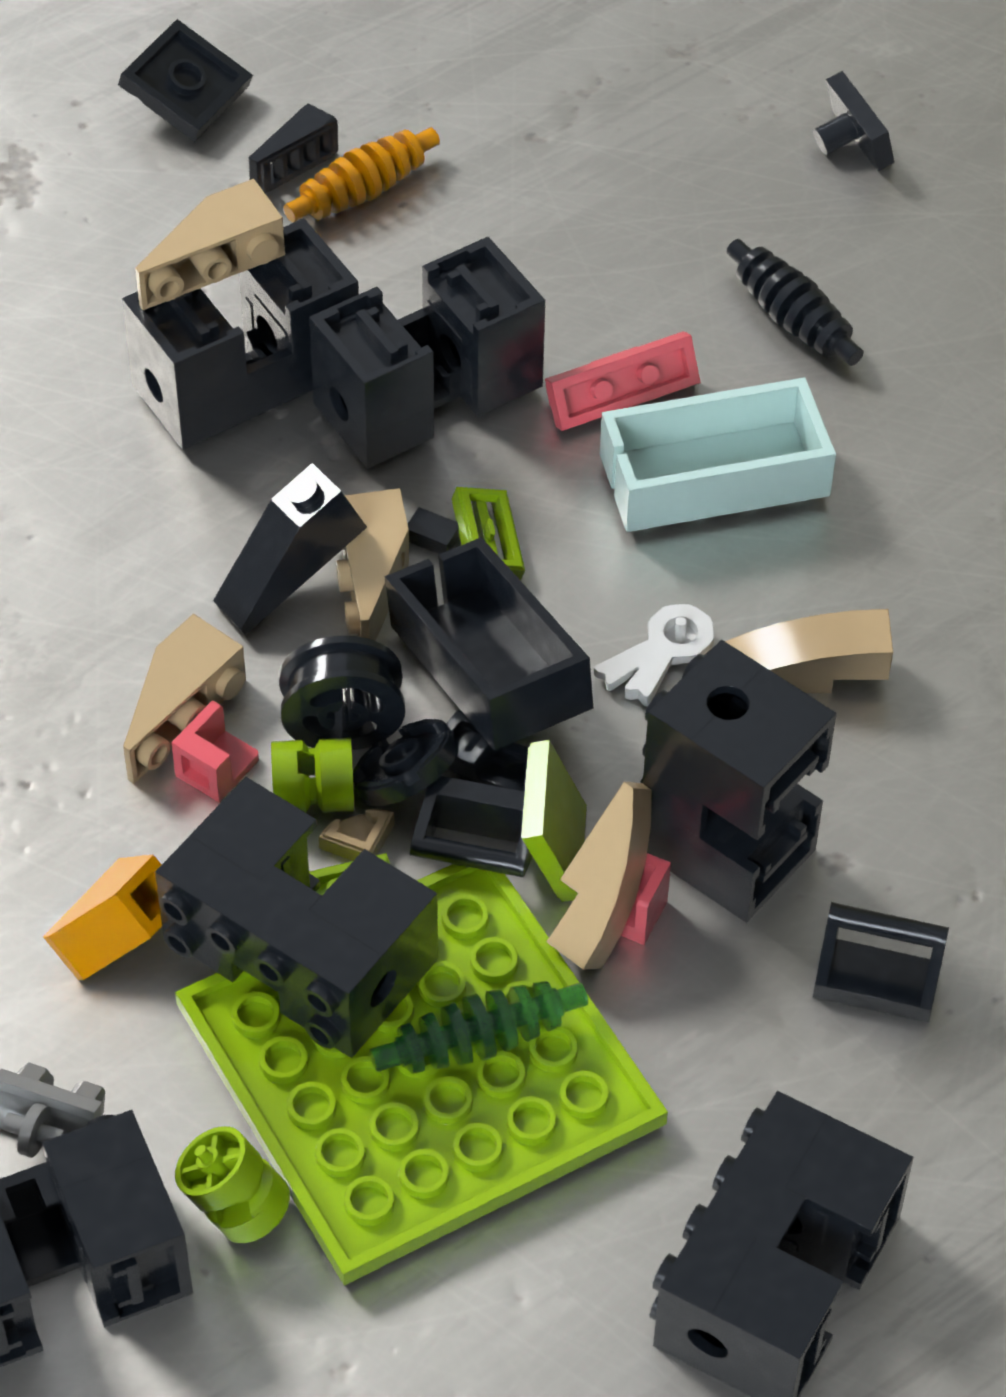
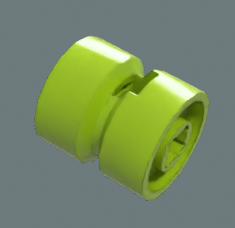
M351 738L319 739L315 748H308L303 740L271 741L272 786L274 794L307 813L311 805H318L323 813L354 811Z

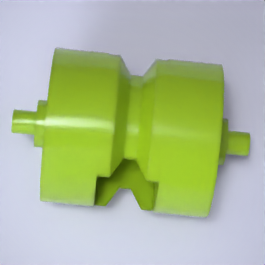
M221 1126L203 1132L184 1149L176 1165L175 1181L178 1188L232 1242L249 1243L264 1237L279 1224L287 1211L290 1201L288 1184L265 1159H262L259 1152L235 1128Z

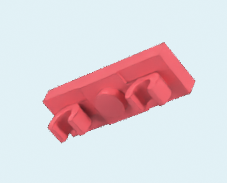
M684 331L545 378L546 391L555 427L562 431L602 417V412L633 407L701 383L692 336Z

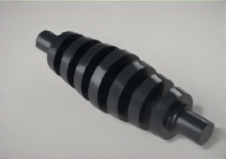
M735 239L729 244L726 253L738 264L736 271L738 279L743 285L747 286L752 296L759 300L761 307L770 314L774 322L784 327L793 336L799 337L808 346L814 347L824 357H831L837 354L849 366H853L861 360L864 351L850 339L853 327L844 317H841L840 311L834 304L830 303L829 298L811 278L804 276L795 267L789 266L780 257L774 256L765 247H756L752 250L741 239Z

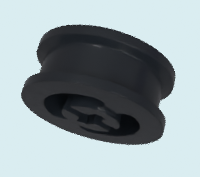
M357 636L321 638L295 649L286 657L279 670V687L284 697L280 710L284 729L293 739L303 740L308 747L315 748L319 739L351 738L352 750L373 746L379 740L382 741L384 738H389L399 729L405 717V701L400 691L403 674L399 658L385 645Z

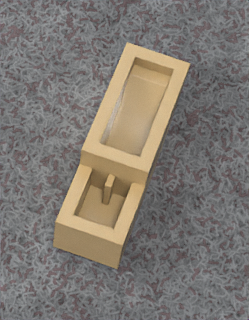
M889 609L851 610L814 615L777 623L725 641L805 693H831L833 680H889L893 657Z
M623 782L560 879L578 894L547 940V943L583 970L603 968L623 932L636 900L646 863L651 828L652 790L643 783Z

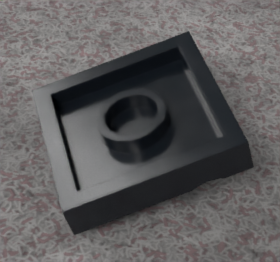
M176 19L121 73L118 86L137 97L145 106L195 142L249 87L253 74L180 20Z

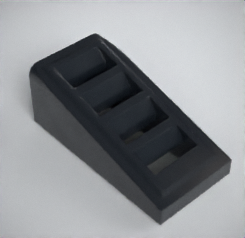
M309 103L304 105L248 157L250 180L255 179L266 194L331 158L339 150L337 119Z

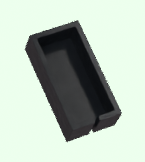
M482 537L438 554L443 605L438 606L434 566L429 559L384 576L391 627L495 751L594 709L590 657Z

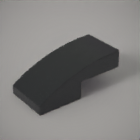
M457 710L447 722V725L459 740V752L448 769L467 781L525 792L528 747L514 742L495 751L461 710Z

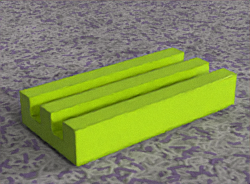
M456 487L451 500L456 522L458 523L461 545L482 537L498 555L494 539L495 529L493 520L489 517L486 502H491L504 559L501 560L521 581L525 573V567L507 491Z

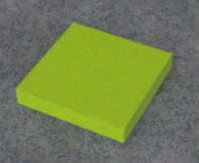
M550 740L530 743V747H528L521 838L561 902L574 901L578 893L560 879L585 842L587 805Z

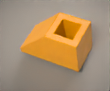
M154 854L118 858L43 936L78 980H85L146 942L162 927L155 871L162 864Z

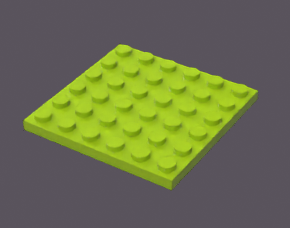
M451 864L417 880L438 893V960L353 1058L345 1055L335 1047L327 1049L317 1044L308 1035L305 1028L280 1013L279 993L245 971L234 982H231L219 973H215L175 992L178 1008L272 1166L288 1184L291 1198L344 1286L667 1124L668 1111L558 950L547 943L549 937L506 874Z

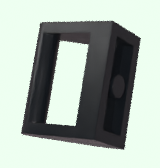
M440 776L427 787L411 840L410 856L524 878L533 857L521 838L525 792ZM438 827L516 842L518 846L516 853L437 838L433 837Z
M831 902L813 997L929 1023L949 927ZM839 928L931 947V958L928 959L838 939Z

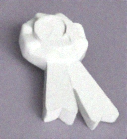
M676 604L662 607L648 621V640L596 665L593 675L596 678L605 680L608 691L614 690L631 678L625 685V699H639L642 705L649 706L670 665L689 663L694 657L699 654L705 655L713 647L714 628L711 617L696 606Z

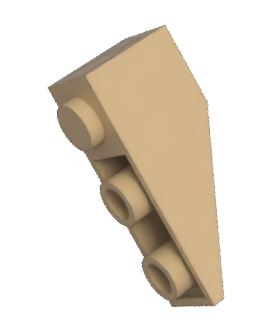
M255 179L206 196L135 267L139 306L142 310L171 301L176 297L285 256L283 217Z
M400 488L345 495L367 526L363 532L342 549L343 560H336L340 593L350 591L351 601L344 602L348 634L358 633L359 637L376 641L389 611L384 576L404 569L409 565V528Z
M194 613L155 648L123 745L127 778L133 784L147 771L157 769L166 760L172 749L171 742L211 701L221 704L224 700H231L240 692L246 681L243 646Z

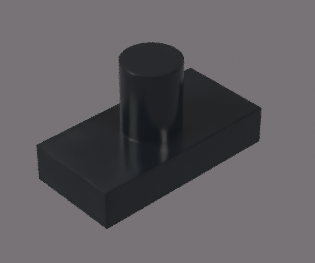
M841 71L827 78L826 83L832 111L837 117L813 129L815 140L821 151L827 155L855 140L877 171L895 163L889 131L846 74Z

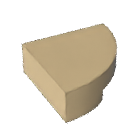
M368 809L365 810V814L353 816L341 822L340 819H336L320 834L319 849L353 861L364 849L374 855H378L395 824L394 812Z

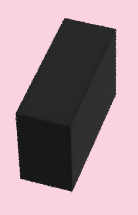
M418 507L407 523L409 542L438 554L451 550L460 538L456 521Z

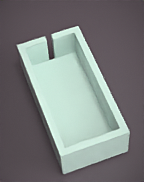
M805 377L602 412L600 457L611 489H615L614 498L626 532L823 498L831 495L836 453Z

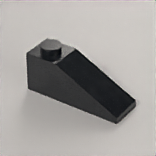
M310 464L270 500L213 602L246 635L363 532L367 526L342 491L314 464Z

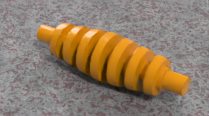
M432 127L416 135L405 129L395 133L393 136L389 135L378 139L377 142H369L361 145L360 148H353L347 151L343 157H339L330 163L328 168H323L316 173L314 179L310 178L300 185V197L283 206L286 217L292 223L309 214L313 218L320 220L330 216L331 212L336 214L347 210L348 206L355 207L363 204L366 199L371 201L379 197L382 191H387L396 184V181H401L410 174L411 170H416L424 163V152L440 144L438 133Z

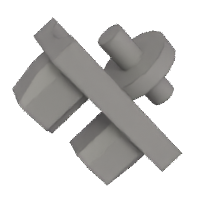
M29 1062L17 1073L1 1068L0 1129L18 1134L17 1152L20 1155L29 1158L35 1157L43 1146L42 1142L85 1127L94 1118L102 1116L105 1105V1089L102 1086L87 1081L76 1084L72 1091L53 1086L54 1076L49 1070Z

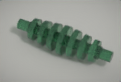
M545 980L533 983L532 998L524 985L510 987V1005L502 990L486 991L485 1001L487 1010L479 995L474 993L462 998L464 1019L456 1003L451 1002L441 1007V1027L432 1012L419 1017L420 1033L416 1034L410 1022L397 1027V1037L394 1038L393 1042L369 1049L370 1058L376 1072L402 1065L403 1067L407 1066L411 1074L425 1072L424 1057L427 1056L435 1070L448 1068L449 1049L458 1065L473 1063L471 1044L473 1042L478 1056L482 1061H485L497 1055L495 1037L502 1050L507 1052L518 1047L517 1028L526 1042L540 1036V1020L548 1032L557 1029L562 1025L561 1017L564 1016L565 1012L588 1005L587 993L581 982L556 989L555 987L552 988L550 983Z

